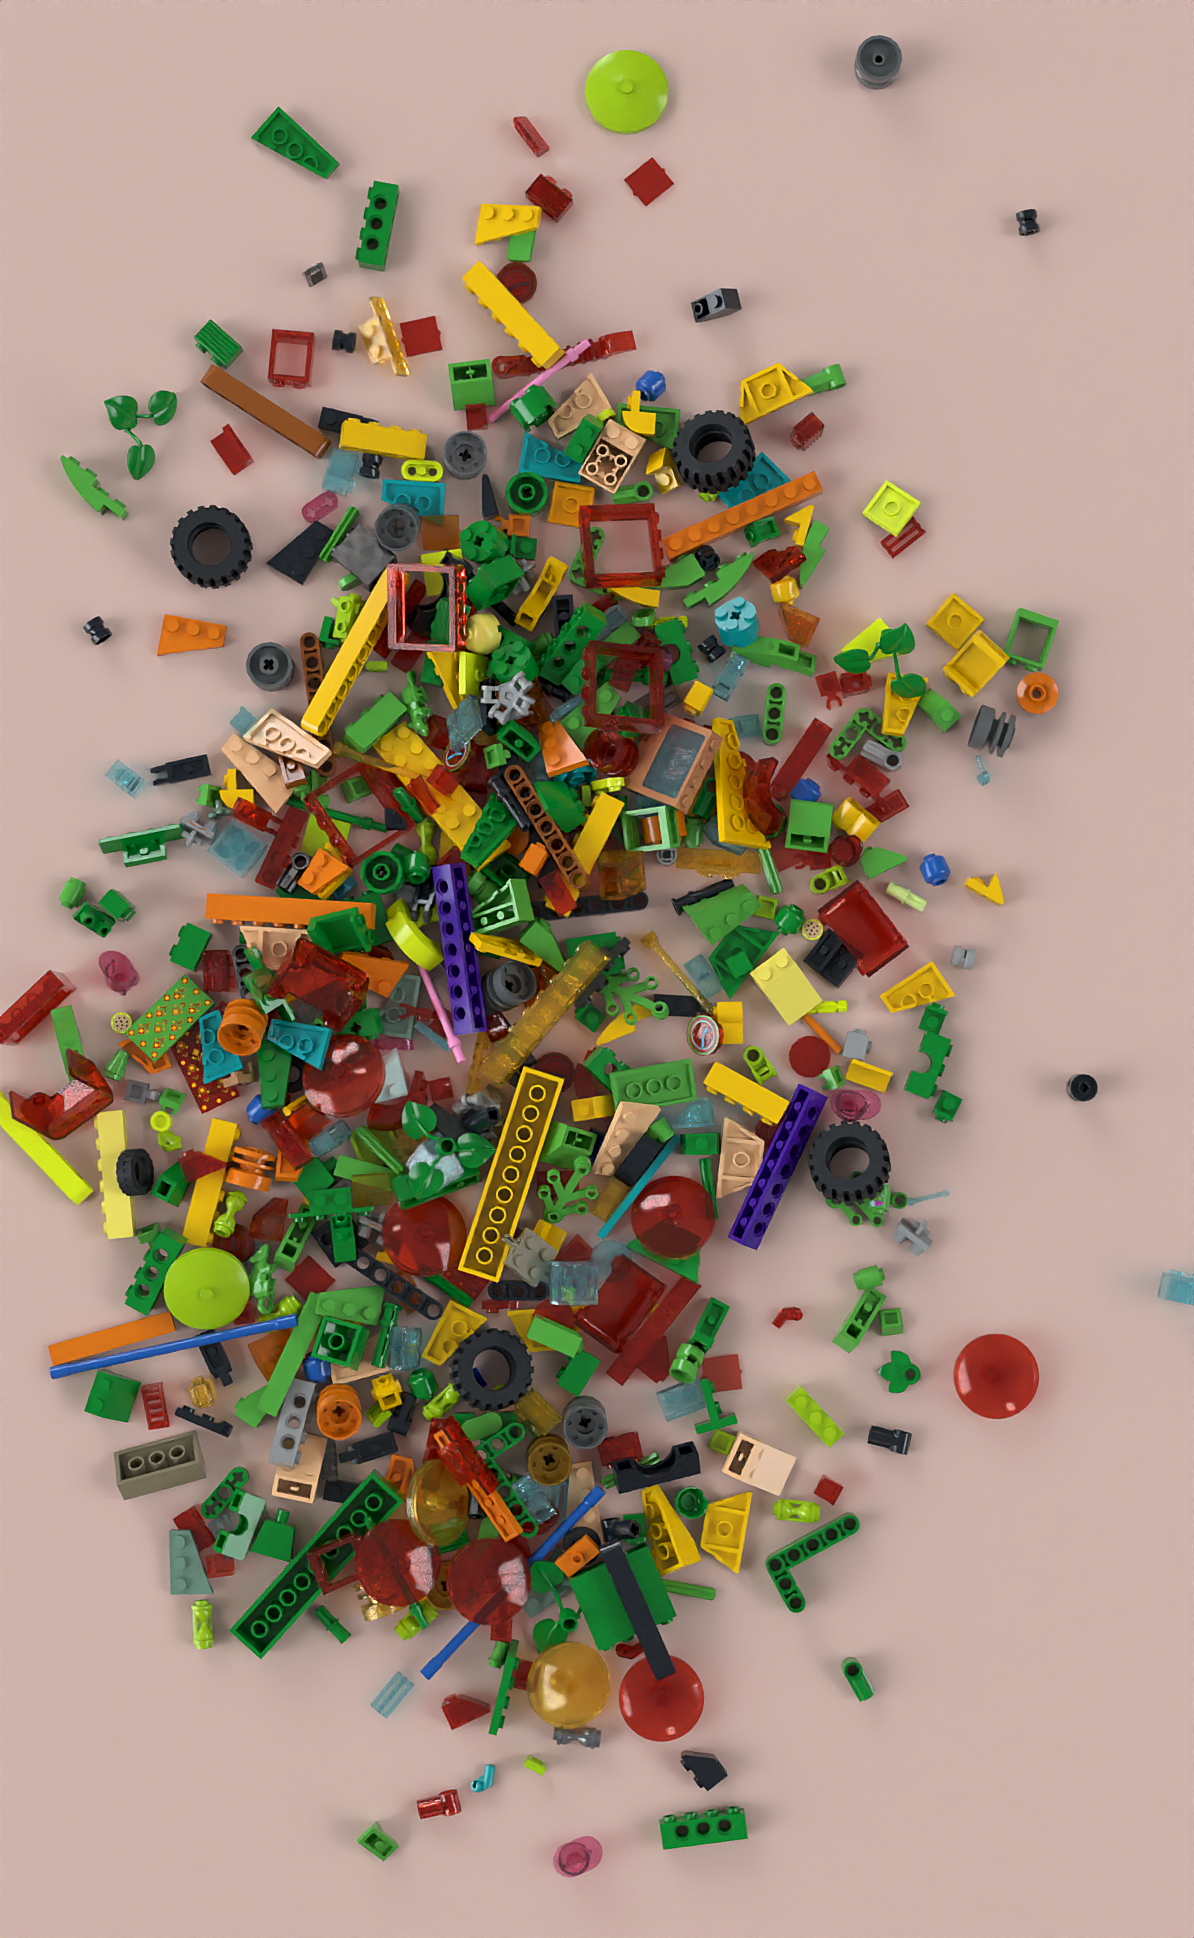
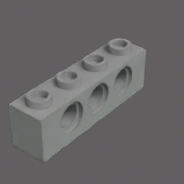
M293 1379L283 1403L268 1458L269 1464L292 1470L295 1464L299 1465L302 1452H299L300 1444H305L307 1431H304L306 1423L310 1424L313 1411H310L311 1403H316L319 1392L315 1390V1383ZM302 1399L306 1404L302 1408H296L294 1402ZM291 1420H298L300 1425L298 1428L292 1429L288 1426V1423ZM286 1440H291L295 1444L291 1449H285L282 1445Z

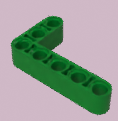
M513 1421L475 1446L471 1454L475 1458V1452L478 1450L486 1453L485 1460L479 1461L476 1458L475 1460L486 1476L487 1470L490 1468H495L498 1471L497 1478L491 1479L488 1477L499 1495V1488L501 1486H507L510 1489L508 1496L500 1495L510 1511L513 1504L522 1506L523 1511L520 1514H514L512 1511L511 1513L522 1529L525 1522H532L535 1528L533 1531L527 1532L523 1529V1532L520 1533L523 1537L531 1538L538 1531V1521L495 1459L524 1438L526 1432L524 1424L520 1421ZM518 1426L521 1428L522 1434L514 1437L510 1433V1428ZM495 1438L503 1440L504 1446L501 1449H496L493 1446L492 1441Z
M850 1512L844 1513L766 1557L765 1565L767 1571L791 1612L799 1613L803 1611L806 1602L789 1569L856 1533L860 1528V1522L855 1514ZM853 1518L855 1525L852 1528L844 1527L846 1519ZM833 1528L837 1531L836 1536L831 1539L825 1536L826 1531ZM816 1539L818 1541L817 1547L813 1549L808 1548V1540ZM791 1549L799 1550V1556L791 1559L788 1557V1552ZM778 1559L781 1565L777 1569H772L769 1567L770 1561ZM783 1578H788L791 1580V1584L787 1588H782L779 1585L780 1581ZM793 1597H799L801 1603L799 1606L793 1607L790 1605V1600Z

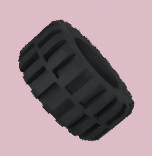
M709 410L705 411V414L700 415L698 413L694 415V419L691 421L688 419L684 423V428H679L677 431L678 437H675L673 441L674 448L672 453L678 471L689 487L694 490L698 488V491L701 493L710 491V494H718V491L727 492L729 488L739 486L741 480H746L748 477L747 472H751L754 467L753 462L756 460V453L749 429L741 418L735 417V414L731 412L725 414L724 410H716V412ZM723 441L732 445L729 453L719 461L704 463L697 460V456L702 448L710 443Z
M203 505L199 506L198 510L194 512L192 509L186 512L188 515L178 520L179 525L173 528V538H170L171 557L178 570L191 583L198 584L206 589L207 587L219 589L221 585L227 587L231 585V581H238L241 578L240 574L242 572L245 573L248 569L247 564L251 562V550H253L251 536L244 523L235 513H231L224 507L220 509L216 505H210L209 508H205ZM220 529L228 535L231 542V550L224 561L213 566L199 563L192 552L195 538L205 530Z
M841 1121L839 1126H835V1123L829 1125L830 1130L826 1132L823 1129L819 1133L820 1138L813 1140V1149H809L808 1153L810 1159L808 1167L816 1188L819 1192H822L825 1198L828 1200L832 1198L833 1202L839 1205L841 1202H845L846 1206H852L853 1202H858V1205L864 1204V1199L869 1198L871 1201L876 1197L875 1193L877 1191L879 1193L882 1192L884 1189L883 1184L888 1183L890 1178V1156L884 1139H881L880 1134L876 1130L872 1131L871 1126L867 1124L861 1126L859 1121H853L852 1124H848L847 1121ZM845 1148H858L868 1154L869 1165L858 1177L842 1179L835 1176L830 1170V1162L835 1154Z
M498 1328L484 1329L464 1339L459 1344V1347L455 1349L452 1354L454 1356L453 1360L450 1361L449 1367L452 1368V1373H449L450 1380L453 1379L454 1385L452 1387L454 1391H458L460 1394L459 1398L462 1401L468 1402V1406L479 1408V1411L485 1412L499 1411L516 1404L528 1392L527 1388L533 1380L531 1374L534 1373V1366H531L530 1362L533 1359L531 1354L528 1355L526 1351L528 1347L525 1343H520L518 1336H512L510 1331L498 1330ZM486 1350L498 1351L506 1358L509 1364V1379L502 1388L497 1390L483 1388L476 1381L473 1374L475 1358Z

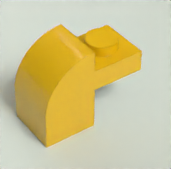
M632 390V396H628L627 409H631V411H622L623 423L628 430L641 437H654L656 413L639 412L641 391Z
M227 769V774H224V787H228V790H219L222 801L236 812H256L255 790L239 789L238 771L236 769Z

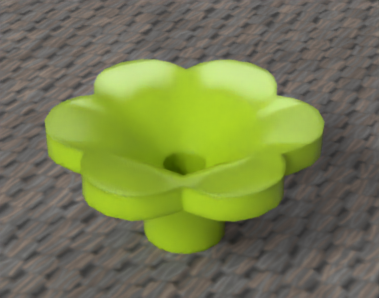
M170 1130L158 1133V1144L163 1151L173 1152L174 1150L181 1149L180 1136L175 1135Z

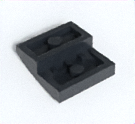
M828 928L803 962L839 989L864 955Z

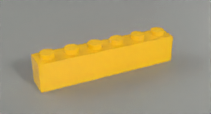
M480 260L462 277L466 283L464 287L472 295L475 293L479 297L478 303L485 310L489 308L493 312L491 317L498 324L502 322L506 326L504 331L512 339L516 337L519 340L517 345L525 353L530 352L533 356L531 360L538 368L543 366L548 370L566 353Z
M601 792L600 796L596 795L591 803L593 810L590 815H585L587 820L581 823L584 828L581 834L576 833L572 844L575 845L573 851L588 875H590L625 804ZM573 859L565 862V868L573 865ZM558 870L553 879V882L556 884L552 891L548 889L543 901L546 902V908L568 918L581 892L576 891L568 883L564 874ZM578 877L575 884L581 885L584 882V877Z
M212 1118L182 1236L188 1238V1244L208 1247L209 1244L213 1243L215 1232L212 1229L215 1221L220 1216V1211H217L219 1202L223 1203L226 1191L223 1190L227 1179L230 1161L233 1162L232 1157L236 1155L233 1148L235 1141H239L242 1129H239L240 1124Z

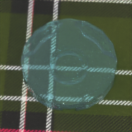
M602 1241L595 1246L590 1256L591 1270L595 1276L603 1281L611 1283L620 1281L631 1270V1252L627 1246L619 1241Z

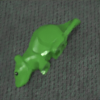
M409 670L406 673L408 683L401 693L400 700L407 708L406 713L411 720L408 723V727L428 737L429 729L426 715L432 716L433 712L425 705L429 699L424 688L416 686L415 671Z
M266 1243L250 1258V1262L254 1264L253 1271L249 1277L250 1294L257 1300L258 1311L264 1315L270 1314L274 1306L276 1279L272 1278V1273L276 1272L277 1264H269L270 1248ZM267 1297H269L268 1305L265 1308V1300Z

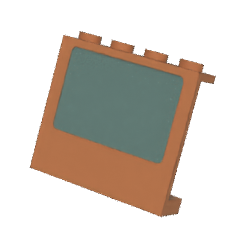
M656 710L623 776L625 782L623 788L631 793H640L675 807L682 813L687 814L711 766L713 758L721 746L723 738L710 729Z

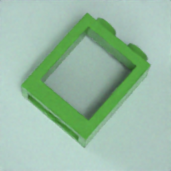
M1019 607L1015 613L1003 649L1010 657L1006 663L1017 666V664L1025 666L1024 669L1030 672L1041 671L1044 668L1059 621ZM1019 621L1048 630L1038 662L1009 653Z
M668 805L621 812L620 823L624 833L623 845L626 849V854L681 847L675 807ZM658 813L662 844L640 847L636 816Z
M537 1313L527 1332L528 1338L574 1358L575 1354L580 1355L584 1346L581 1333Z

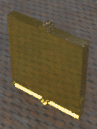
M389 1172L351 1175L353 1187L351 1193L354 1196L355 1207L392 1205V1186H390Z

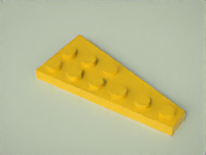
M714 718L712 719V731L723 738L721 746L714 756L719 842L763 850L770 849V842H766L763 832L766 830L764 822L761 823L758 816L760 808L750 777L747 778L744 767L747 765L745 759H741L739 753L740 742L733 720Z

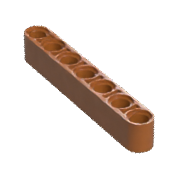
M211 364L200 381L214 393L319 460H321L332 443L323 434Z
M312 632L304 633L300 638L308 707L318 689H311L310 683L315 679L320 680L322 683L325 678L321 645L318 637ZM309 638L315 639V645L312 648L305 647V641ZM311 659L318 660V665L314 669H310L307 666L308 661ZM330 726L327 733L322 737L312 733V737L320 743L323 741L329 743L332 755L325 762H330L332 769L329 772H322L321 766L317 769L321 776L327 778L332 777L337 771L332 727Z
M517 765L509 766L505 771V778L568 883L578 892L587 891L591 886L589 875L557 823L545 812L528 775ZM520 773V778L512 781L513 775ZM526 790H531L530 796L523 798V793ZM535 808H542L539 815H533ZM552 824L551 831L544 833V827ZM557 842H563L560 850H554ZM573 859V865L565 868V862ZM583 876L584 882L581 885H576V879Z

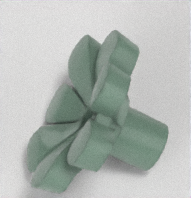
M222 799L214 801L216 809L208 814V819L215 818V820H219L222 816L235 815V810L224 807Z

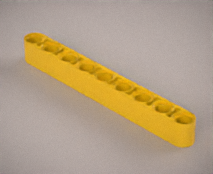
M391 566L384 569L301 720L302 729L320 737L327 733L408 586L410 579L408 573Z

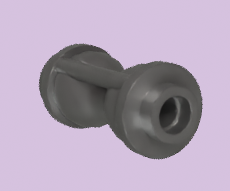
M559 1723V1727H554L553 1740H557V1745H566L572 1741H579L582 1746L587 1748L591 1747V1749H594V1747H600L601 1730H596L595 1727L593 1729L585 1728L580 1732H576L570 1726L562 1725V1723Z

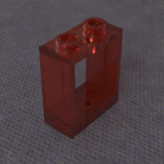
M272 329L267 377L272 386L285 387V385H293V388L296 389L311 387L316 342L313 332ZM278 343L307 345L304 376L275 374Z
M356 1531L308 1551L306 1557L323 1595L372 1573V1567H374L373 1560L369 1554L366 1555L363 1549L365 1547L364 1540L361 1535H357ZM351 1542L363 1570L332 1583L320 1555Z

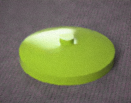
M633 50L612 52L601 58L593 66L587 77L585 86L587 107L597 123L611 132L618 134L642 132L654 125L666 108L668 100L666 76L659 64L644 53Z
M203 1247L184 1253L170 1266L164 1281V1298L170 1312L183 1324L197 1329H216L231 1323L242 1313L249 1299L250 1283L246 1269L235 1256L217 1248Z

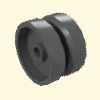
M883 35L871 36L863 41L858 48L854 63L855 75L862 85L873 90L884 89L892 85L898 76L902 62V53L898 44L890 37Z
M272 642L261 643L248 654L246 661L247 673L252 682L261 690L268 692L280 691L293 680L295 673L294 661L288 651L281 645ZM273 665L274 669L270 671L268 666Z

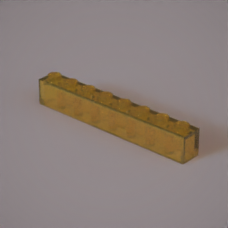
M582 942L576 948L577 953L573 958H569L564 962L562 971L550 979V985L546 990H542L535 997L536 1002L523 1011V1017L518 1023L515 1022L509 1028V1034L496 1043L494 1052L491 1055L488 1054L482 1060V1066L479 1070L496 1086L503 1087L610 961L611 958L594 942Z

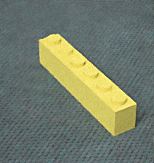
M125 1110L97 1112V1117H94L95 1129H98L99 1138H96L97 1151L100 1150L101 1159H98L99 1172L102 1171L103 1180H100V1191L104 1193L105 1200L101 1204L102 1213L106 1214V1222L103 1224L104 1234L108 1235V1239L134 1237L137 1235L133 1196L123 1194L116 1179L118 1156H120L122 1151L129 1149Z

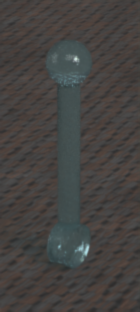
M944 1189L940 1193L915 1199L910 1197L908 1198V1205L913 1206L916 1202L942 1196L946 1198L950 1195V1192Z

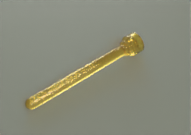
M337 740L333 747L332 756L336 758L349 757L422 784L430 782L428 776L349 749L345 742Z
M652 930L646 934L640 941L644 947L654 950L706 1012H713L714 1007L659 945L660 941L657 939L656 933Z

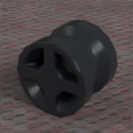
M703 545L697 549L695 558L704 571L715 570L720 563V558L715 550L709 545Z

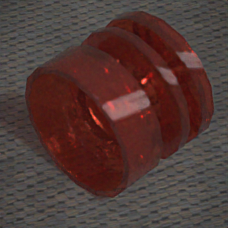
M601 726L588 735L584 743L583 755L587 759L589 766L611 778L626 777L635 769L638 763L639 749L634 740L621 736L619 731L609 726Z

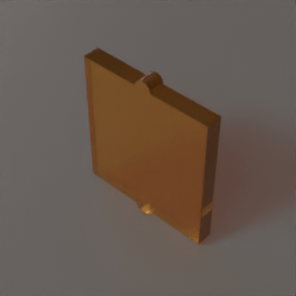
M422 515L423 531H421V535H423V550L460 549L459 534L461 530H459V515Z

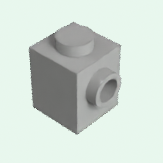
M853 1028L852 1032L847 1031L841 1056L859 1061L864 1060L865 1053L869 1054L872 1041H868L869 1036L865 1035V1031Z

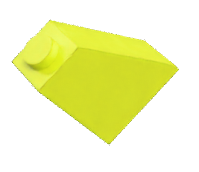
M878 618L842 648L840 653L852 649H863L870 656L876 647V643L880 642L881 632L884 629H889V627L881 618ZM879 649L870 663L893 658V653L884 654Z

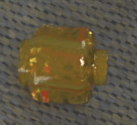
M203 1375L191 1379L192 1383L187 1386V1392L192 1405L198 1406L199 1409L213 1405L215 1403L214 1400L217 1398V1392L212 1379L204 1378Z

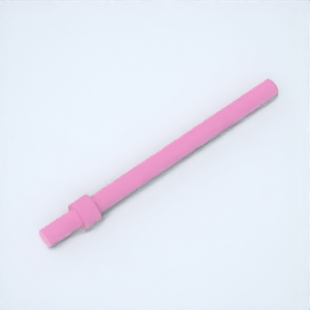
M585 339L576 347H571L567 350L566 355L554 363L548 370L544 371L488 416L489 420L494 423L511 409L509 404L518 397L520 399L526 394L525 390L533 384L537 387L542 385L570 361L574 362L578 359V355L591 346L589 341Z
M417 964L448 1038L447 1044L450 1050H453L458 1064H462L466 1059L460 1047L462 1045L460 1039L455 1036L429 971Z

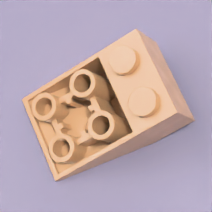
M609 419L578 474L615 494L645 447L646 439Z
M738 1431L721 1470L723 1473L742 1482L780 1496L797 1457Z
M307 1433L305 1444H300L299 1452H302L299 1465L295 1464L293 1470L277 1466L271 1495L312 1504L315 1502L328 1441L327 1437ZM286 1440L283 1443L285 1449H291L295 1445L291 1440Z

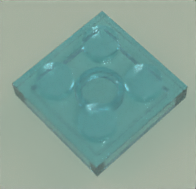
M470 694L446 719L452 751L458 753L483 727L478 698L475 695Z

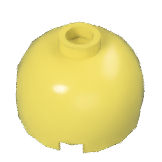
M477 613L468 617L462 637L464 647L477 655H488L497 650L502 637L501 632H498L497 625L500 624L497 618L490 613Z

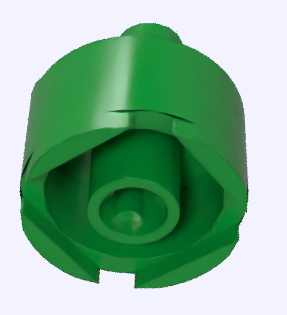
M535 384L531 385L525 390L526 394L520 399L518 397L509 404L511 414L525 432L532 431L530 427L533 425L536 427L542 425L555 413L553 408L558 409L559 407L544 386L537 387Z
M523 472L514 475L506 486L507 504L516 515L530 516L531 518L539 515L545 509L548 502V489L545 481L534 472ZM530 491L531 497L524 498L523 492L527 494Z
M485 520L470 524L460 533L462 554L479 566L484 563H492L498 557L503 558L505 552L509 549L507 535Z
M521 641L497 649L492 654L491 668L500 684L512 681L513 677L520 671H523L526 680L532 683L534 678L539 676L540 670L529 648L523 645Z
M376 851L362 862L360 868L361 879L365 886L375 893L382 895L398 892L406 881L403 861L390 852ZM380 871H387V875H380Z

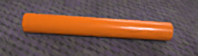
M808 1013L802 1017L836 1054L843 1049Z

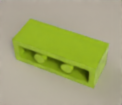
M800 1384L784 1398L829 1448L845 1434Z

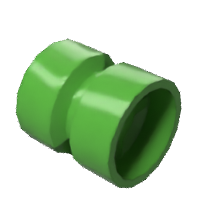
M474 869L467 876L469 895H474L473 900L479 905L483 901H487L496 890L500 889V886L491 879L486 880V875L482 871L477 872Z
M683 1343L679 1346L675 1355L676 1359L673 1360L669 1369V1374L680 1382L691 1384L695 1381L698 1368H700L705 1358V1353L694 1345Z

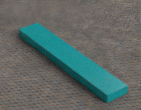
M677 1135L671 1137L599 1230L597 1235L600 1238L605 1239L677 1146L681 1138Z

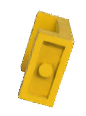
M979 629L942 670L950 681H955L960 686V690L965 695L974 697L1010 657Z

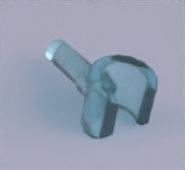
M978 755L976 760L981 774L977 775L976 778L980 785L984 786L989 783L990 774L984 767L981 755Z

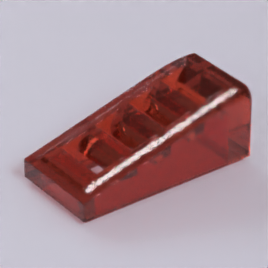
M163 1382L143 1385L141 1393L148 1429L154 1430L170 1427ZM159 1392V1394L148 1395L150 1393ZM160 1399L158 1403L149 1404V1401ZM162 1408V1411L152 1412V1413H151V1411H150V1410H153V1409ZM162 1416L164 1420L152 1421V1418Z

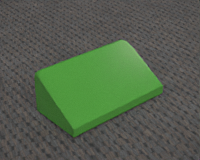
M536 230L517 236H510L507 260L517 264L531 262Z

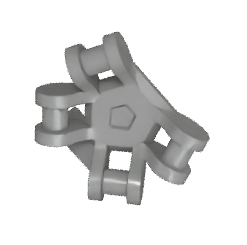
M520 671L513 677L512 681L498 686L482 685L481 690H484L481 703H496L490 709L488 717L496 718L499 720V723L504 725L509 720H518L534 714L533 711L528 709L531 704H534L535 699L526 694L533 687V683L527 681L525 673ZM492 691H498V699H492ZM502 706L507 708L504 712L500 711Z
M488 1084L482 1092H475L473 1095L463 1094L461 1102L452 1105L453 1116L461 1122V1118L464 1115L463 1112L471 1108L478 1111L488 1106L497 1107L500 1110L499 1114L501 1117L499 1123L490 1126L489 1129L486 1128L480 1134V1136L491 1142L492 1138L497 1139L501 1136L500 1126L506 1122L505 1117L501 1116L502 1107L500 1105L506 1094L491 1084ZM489 1091L496 1093L498 1098H491Z

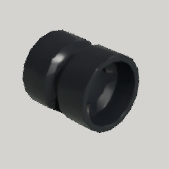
M1087 1074L1074 1075L1066 1083V1092L1074 1101H1089L1097 1093V1082L1092 1076Z

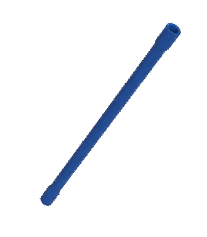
M291 1314L237 1328L72 1364L67 1363L50 1367V1375L52 1379H58L80 1372L273 1330L292 1328L299 1325L296 1314Z
M596 1485L586 1495L578 1507L451 1641L422 1668L420 1672L426 1679L430 1680L443 1666V1663L529 1574L530 1566L536 1561H541L588 1510L598 1503L606 1494L600 1486Z

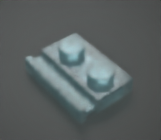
M696 1378L691 1384L681 1382L656 1392L667 1422L707 1407Z

